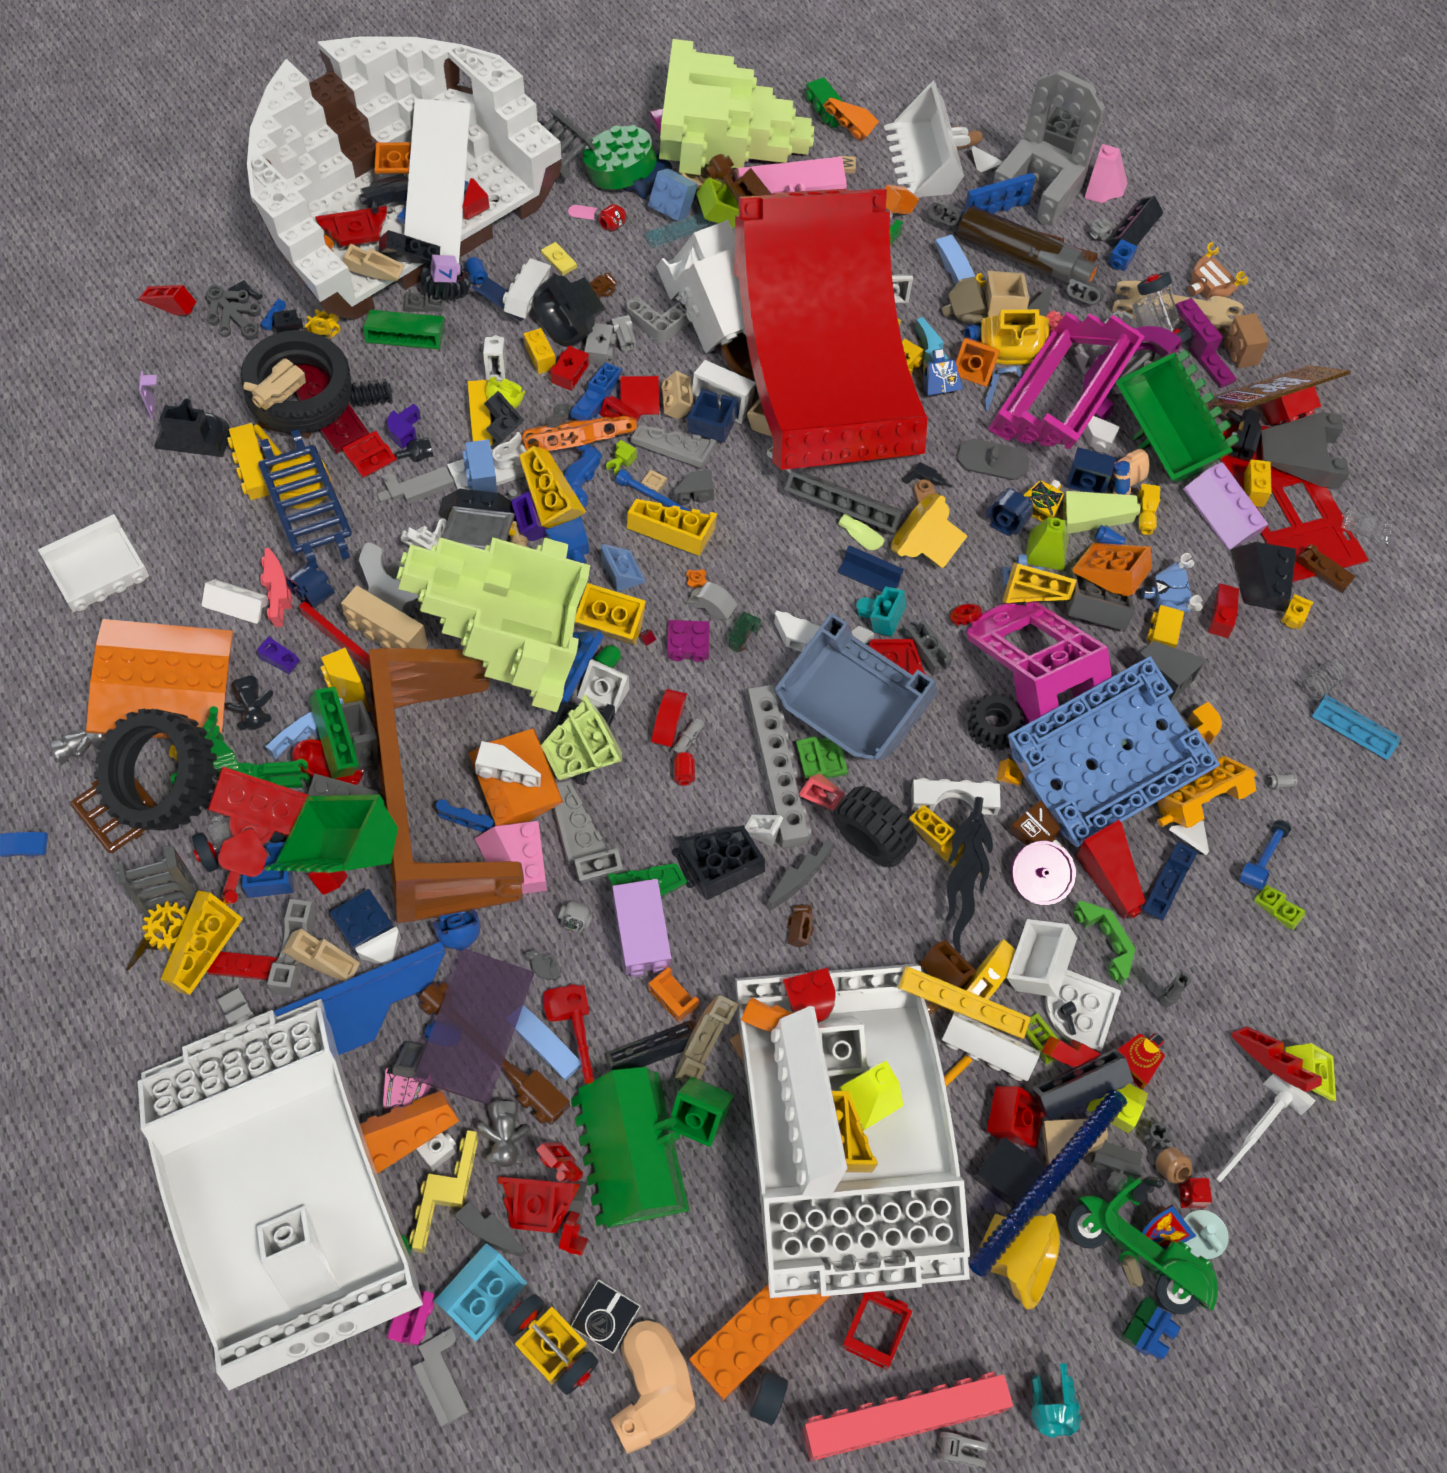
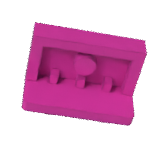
M420 1291L423 1305L392 1318L386 1338L405 1345H419V1342L423 1340L426 1333L425 1323L427 1316L432 1313L434 1301H432L434 1294Z

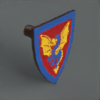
M1173 1205L1167 1208L1159 1207L1157 1209L1158 1214L1153 1216L1141 1231V1233L1163 1249H1166L1171 1241L1177 1243L1180 1240L1185 1243L1196 1237V1234Z

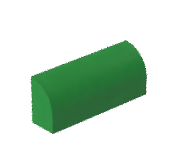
M369 310L363 326L365 343L440 349L444 334V316Z

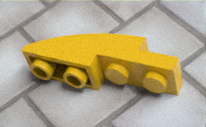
M923 804L909 818V821L912 822L916 831L927 844L948 862L956 831ZM961 844L956 859L950 864L953 868L963 855L964 844Z
M1002 939L976 969L977 972L963 989L989 1000L1008 975L1016 950L1007 941Z

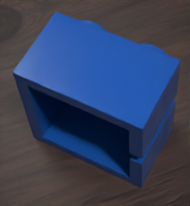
M285 842L267 844V849L272 857H268L267 854L263 871L259 875L254 877L242 875V888L248 898L294 893L293 871L265 870L266 866L276 863Z

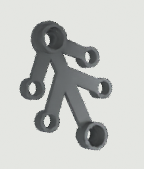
M216 284L208 287L206 296L211 302L210 311L207 315L209 324L212 326L219 324L220 319L217 311L220 304L223 307L221 326L218 329L219 334L222 337L230 336L229 324L230 317H232L241 326L242 332L247 339H255L259 335L256 324L248 323L237 311L250 312L251 315L257 316L261 313L259 304L255 302L242 304L249 301V295L245 290L225 291L223 287ZM226 299H238L241 303H229Z

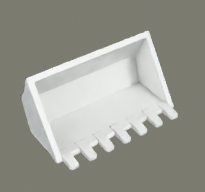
M933 80L900 114L894 123L884 125L885 130H896L897 133L888 135L887 141H899V144L889 147L890 152L901 151L902 155L892 157V162H904L905 165L895 168V173H907V177L900 178L897 182L899 185L909 184L910 188L907 189L918 198L948 195L954 192L964 177L956 146H965L971 140L968 136L967 128H951L944 100Z

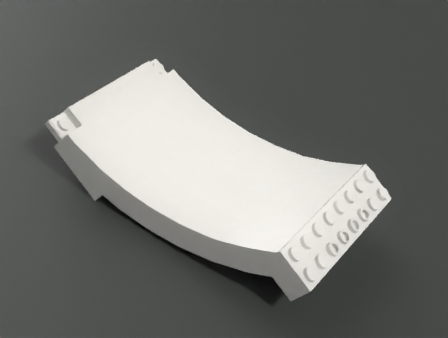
M918 964L829 971L835 987L836 1001L830 1016L824 1021L819 1022L818 1028L831 1091H840L838 1087L874 1065L887 1060L899 1081L904 1103L903 1107L863 1130L864 1134L868 1137V1144L872 1154L878 1162L875 1170L872 1173L845 1172L830 1198L801 1195L800 1185L796 1181L797 1167L796 1163L793 1162V1145L789 1141V1122L785 1119V1101H782L781 1097L782 1084L778 1080L779 1067L778 1062L774 1058L775 1045L771 1041L772 1032L760 1029L741 1020L751 997L772 1008L776 1004L792 1012L783 979L805 973L735 978L736 1000L739 1004L737 1007L738 1025L753 1126L770 1298L819 1293L821 1296L917 1288L922 1287V1284L970 1279L968 1264L970 1251L964 1180L960 1177L950 1107L937 1044L925 1000L898 989L905 966L921 972V966Z
M321 999L276 1017L273 1010L188 1044L182 1047L183 1056L141 1073L142 1080L138 1081L141 1130L149 1143L161 1197L189 1285L214 1347L216 1372L228 1390L241 1386L423 1305L415 1268L398 1230L372 1161L348 1089L332 1028L327 1020L324 1003Z

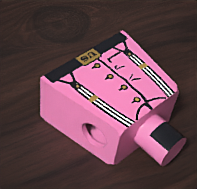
M386 1068L383 1098L385 1111L391 1112V1109L400 1106V1108L409 1106L412 1104V1101L426 1097L433 1083L431 1076L418 1073L416 1079L393 1075V1069Z

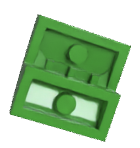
M817 736L796 741L806 780L819 773L826 778L848 775L842 748L828 738L817 739Z

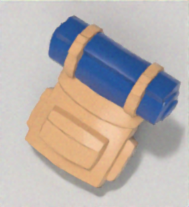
M1137 449L1115 462L1111 479L1114 481L1113 494L1130 495L1131 486L1147 478L1149 473V457L1144 450Z

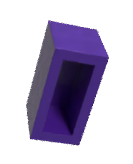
M526 492L511 500L520 533L530 541H536L546 536L545 530L548 528L541 526L531 493Z

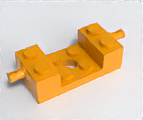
M1227 756L1217 759L1220 766L1158 801L1160 813L1163 815L1162 818L1157 819L1159 826L1164 827L1171 822H1176L1185 828L1196 825V823L1205 819L1202 804L1209 802L1212 798L1222 793H1226L1238 800L1246 798L1251 793L1257 791L1254 777L1257 776L1255 770Z

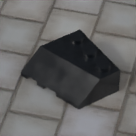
M1253 542L1231 549L1244 604L1270 610L1286 611L1291 599L1296 548Z
M744 825L718 829L714 833L703 834L701 832L695 833V836L675 837L685 864L706 900L765 872V858Z

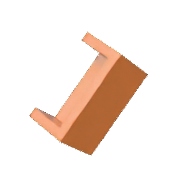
M886 185V208L892 213H912L919 198L906 187Z
M670 967L666 968L648 983V990L678 1023L699 1006V999L697 997L692 998L672 976Z

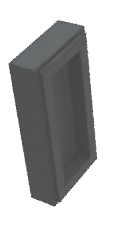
M406 1041L393 1067V1075L416 1079L427 1055L428 1045Z

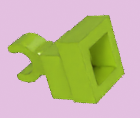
M621 439L616 444V459L610 460L606 464L607 471L611 467H615L614 475L620 472L621 464L628 468L637 458L636 448Z

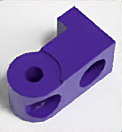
M269 636L257 649L259 659L271 664L275 668L277 667L288 675L300 663L299 658L293 652Z

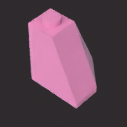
M1102 144L1085 195V199L1099 203L1107 202L1112 198L1122 197L1127 186L1120 149Z

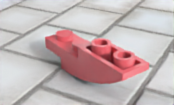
M265 548V555L262 557L264 574H261V584L268 591L270 608H267V616L275 627H283L284 609H292L291 590L286 583L287 577L275 554L269 548Z

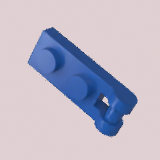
M441 799L436 803L438 816L441 819L483 833L495 827L494 820L488 815H477L467 808L461 807L459 809L450 806L449 802L445 799Z

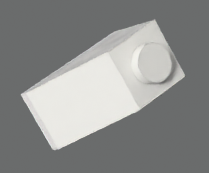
M1093 416L1083 434L1090 447H1093L1097 452L1108 454L1120 427Z

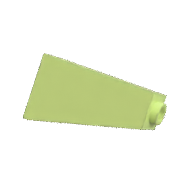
M1066 491L1063 499V520H1065L1068 534L1097 529L1100 525L1114 526L1134 522L1136 515L1139 516L1140 504H1137L1136 495Z

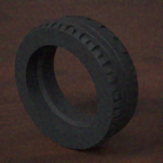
M284 331L266 337L248 352L241 367L242 388L245 382L259 385L272 373V368L284 358L293 364L305 363L317 366L331 377L329 385L318 395L301 401L285 400L282 403H274L267 410L257 407L252 401V392L243 389L245 401L251 413L266 426L287 433L299 429L300 433H309L330 425L348 407L352 395L348 360L342 350L331 340L308 331Z

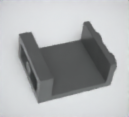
M363 701L342 704L349 733L359 731L361 734L360 736L353 737V747L359 764L357 770L377 766V736Z

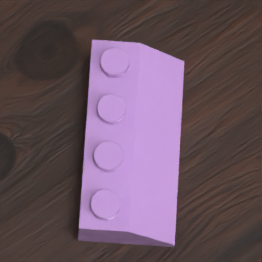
M1223 462L1206 470L1183 489L1228 550L1256 537L1268 525Z

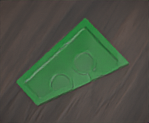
M677 863L607 875L612 886L658 879L661 898L687 884V880Z

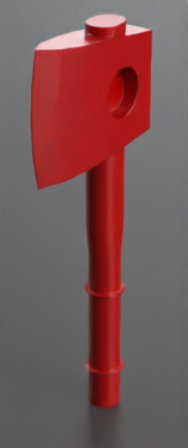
M572 984L567 987L549 989L543 992V1006L548 1021L552 1022L572 1019L574 1034L578 1044L577 1051L581 1060V1072L583 1073L584 1082L590 1084L594 1081L583 1019L584 1015L589 1014L585 985L577 986Z

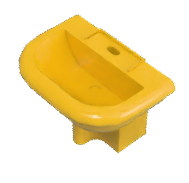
M1039 309L1000 310L998 316H989L981 319V342L1000 350L996 361L997 364H1031L1049 338V318L1039 316Z
M931 493L917 504L898 529L892 540L891 549L899 556L916 557L922 553L933 563L944 568L967 538V535L947 520L949 508L945 503V497L937 493Z
M1050 1213L1047 1216H1034L1025 1224L995 1214L976 1254L981 1269L1008 1277L1013 1295L1026 1310L1034 1309L1040 1302L1057 1262L1060 1249V1233L1055 1215Z

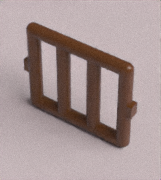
M134 777L137 793L147 807L157 806V803ZM98 779L91 783V788L70 802L71 807L108 853H114L134 838L137 840L144 835L142 832L147 830L133 828L113 843L109 840L106 834L121 824L117 821L118 818L115 817L102 827H99L93 819L107 811L109 807H104L100 804L87 812L82 806L84 802L98 794L96 791V786L99 785Z

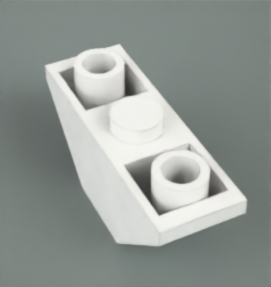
M776 611L774 624L785 646L800 652L804 650L821 627L806 619L796 618L787 612Z

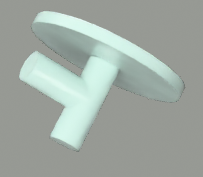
M1196 1210L1184 1218L1196 1234V1237L1185 1242L1192 1249L1190 1253L1198 1258L1202 1256L1206 1259H1213L1225 1251L1229 1239L1228 1231L1224 1222L1216 1214L1206 1210Z

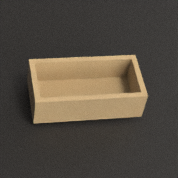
M356 586L341 602L347 626L355 632L357 630L361 631L369 641L376 640L382 648H427L428 641L423 624L361 587Z

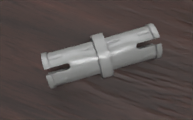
M693 718L687 729L680 733V738L671 749V753L676 756L678 753L686 752L690 745L696 742L695 738L704 727V723L698 718Z

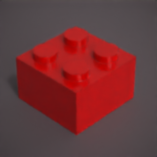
M1314 385L1261 404L1269 425H1281L1314 414V409L1321 407Z

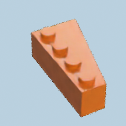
M441 1090L412 1101V1104L403 1108L399 1106L391 1109V1112L379 1117L375 1115L367 1118V1121L361 1123L360 1126L378 1174L459 1122L453 1105Z

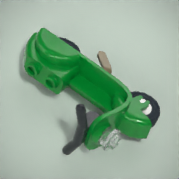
M1122 1169L1119 1172L1114 1170L1107 1183L1110 1184L1108 1189L1110 1191L1114 1190L1117 1194L1109 1202L1099 1197L1088 1195L1076 1198L1080 1205L1070 1212L1067 1219V1231L1070 1238L1077 1245L1087 1249H1094L1102 1246L1110 1239L1124 1250L1119 1255L1118 1260L1122 1263L1131 1287L1143 1285L1138 1261L1159 1276L1156 1283V1297L1159 1304L1170 1313L1184 1315L1192 1312L1198 1305L1210 1312L1214 1310L1218 1296V1282L1215 1270L1211 1268L1213 1264L1202 1256L1197 1258L1190 1253L1192 1249L1180 1240L1177 1243L1171 1241L1166 1250L1118 1214L1119 1209L1129 1200L1136 1206L1146 1201L1148 1197L1147 1192L1152 1193L1155 1189L1154 1187L1161 1188L1164 1186L1165 1182L1162 1178L1147 1176L1141 1180L1140 1178L1135 1179L1131 1175L1126 1176Z

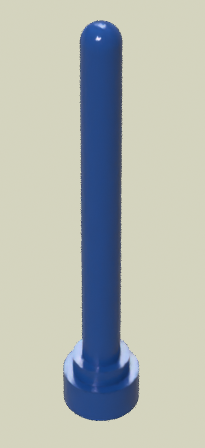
M621 469L616 477L615 482L621 486L629 485L667 507L674 505L679 506L681 510L690 511L634 480L630 472L625 469Z

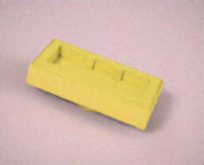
M556 242L541 250V254L562 276L577 268V263Z

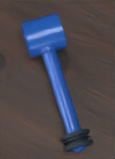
M1284 820L1275 821L1271 828L1274 834L1257 864L1248 862L1245 865L1240 877L1241 883L1260 891L1263 890L1270 874V870L1265 869V866L1281 838H1286L1291 831L1290 824Z

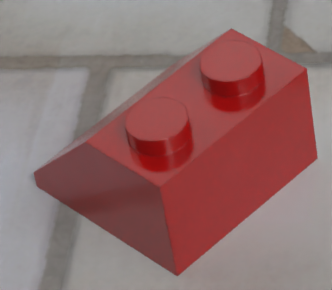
M1019 1086L995 1087L987 1132L998 1139L1005 1137L1012 1143L1037 1149L1043 1113L1039 1108L1036 1098Z

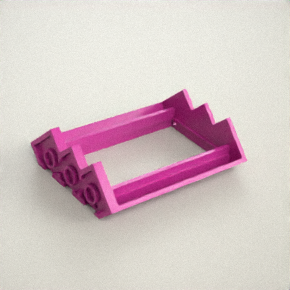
M1066 312L988 427V430L1008 441L1011 438H1016L1018 442L1031 444L1033 441H1038L1044 446L1054 447L1055 444L1065 445L1064 448L1071 449L1145 336L1114 315L1105 324L1098 317L1090 313L1082 322L1075 315ZM1072 343L1114 346L1064 424L1049 413L1040 421L1027 412Z

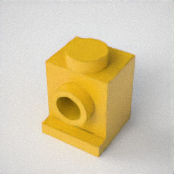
M1294 594L1281 622L1285 623L1289 628L1301 629L1313 605V601Z

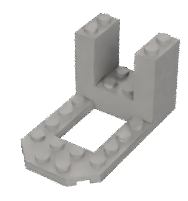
M1061 69L1051 75L1041 76L1037 80L1024 137L998 167L993 181L994 184L1033 173L1036 177L1034 183L1046 189L1042 194L1036 219L1042 224H1047L1051 227L1083 187L1105 110L1103 102L1097 99L1095 95L1097 91L1092 84ZM1052 104L1082 118L1072 154L1043 141Z

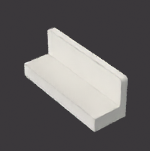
M216 579L205 583L202 606L256 624L260 621L262 608L270 603L267 595Z

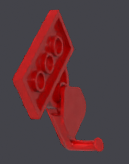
M226 767L221 768L207 811L229 817L228 827L232 837L222 843L218 855L219 865L229 870L220 898L224 904L228 905L237 902L238 894L235 892L240 874L254 877L263 871L267 853L262 844L267 842L274 832L289 836L307 796L310 795Z

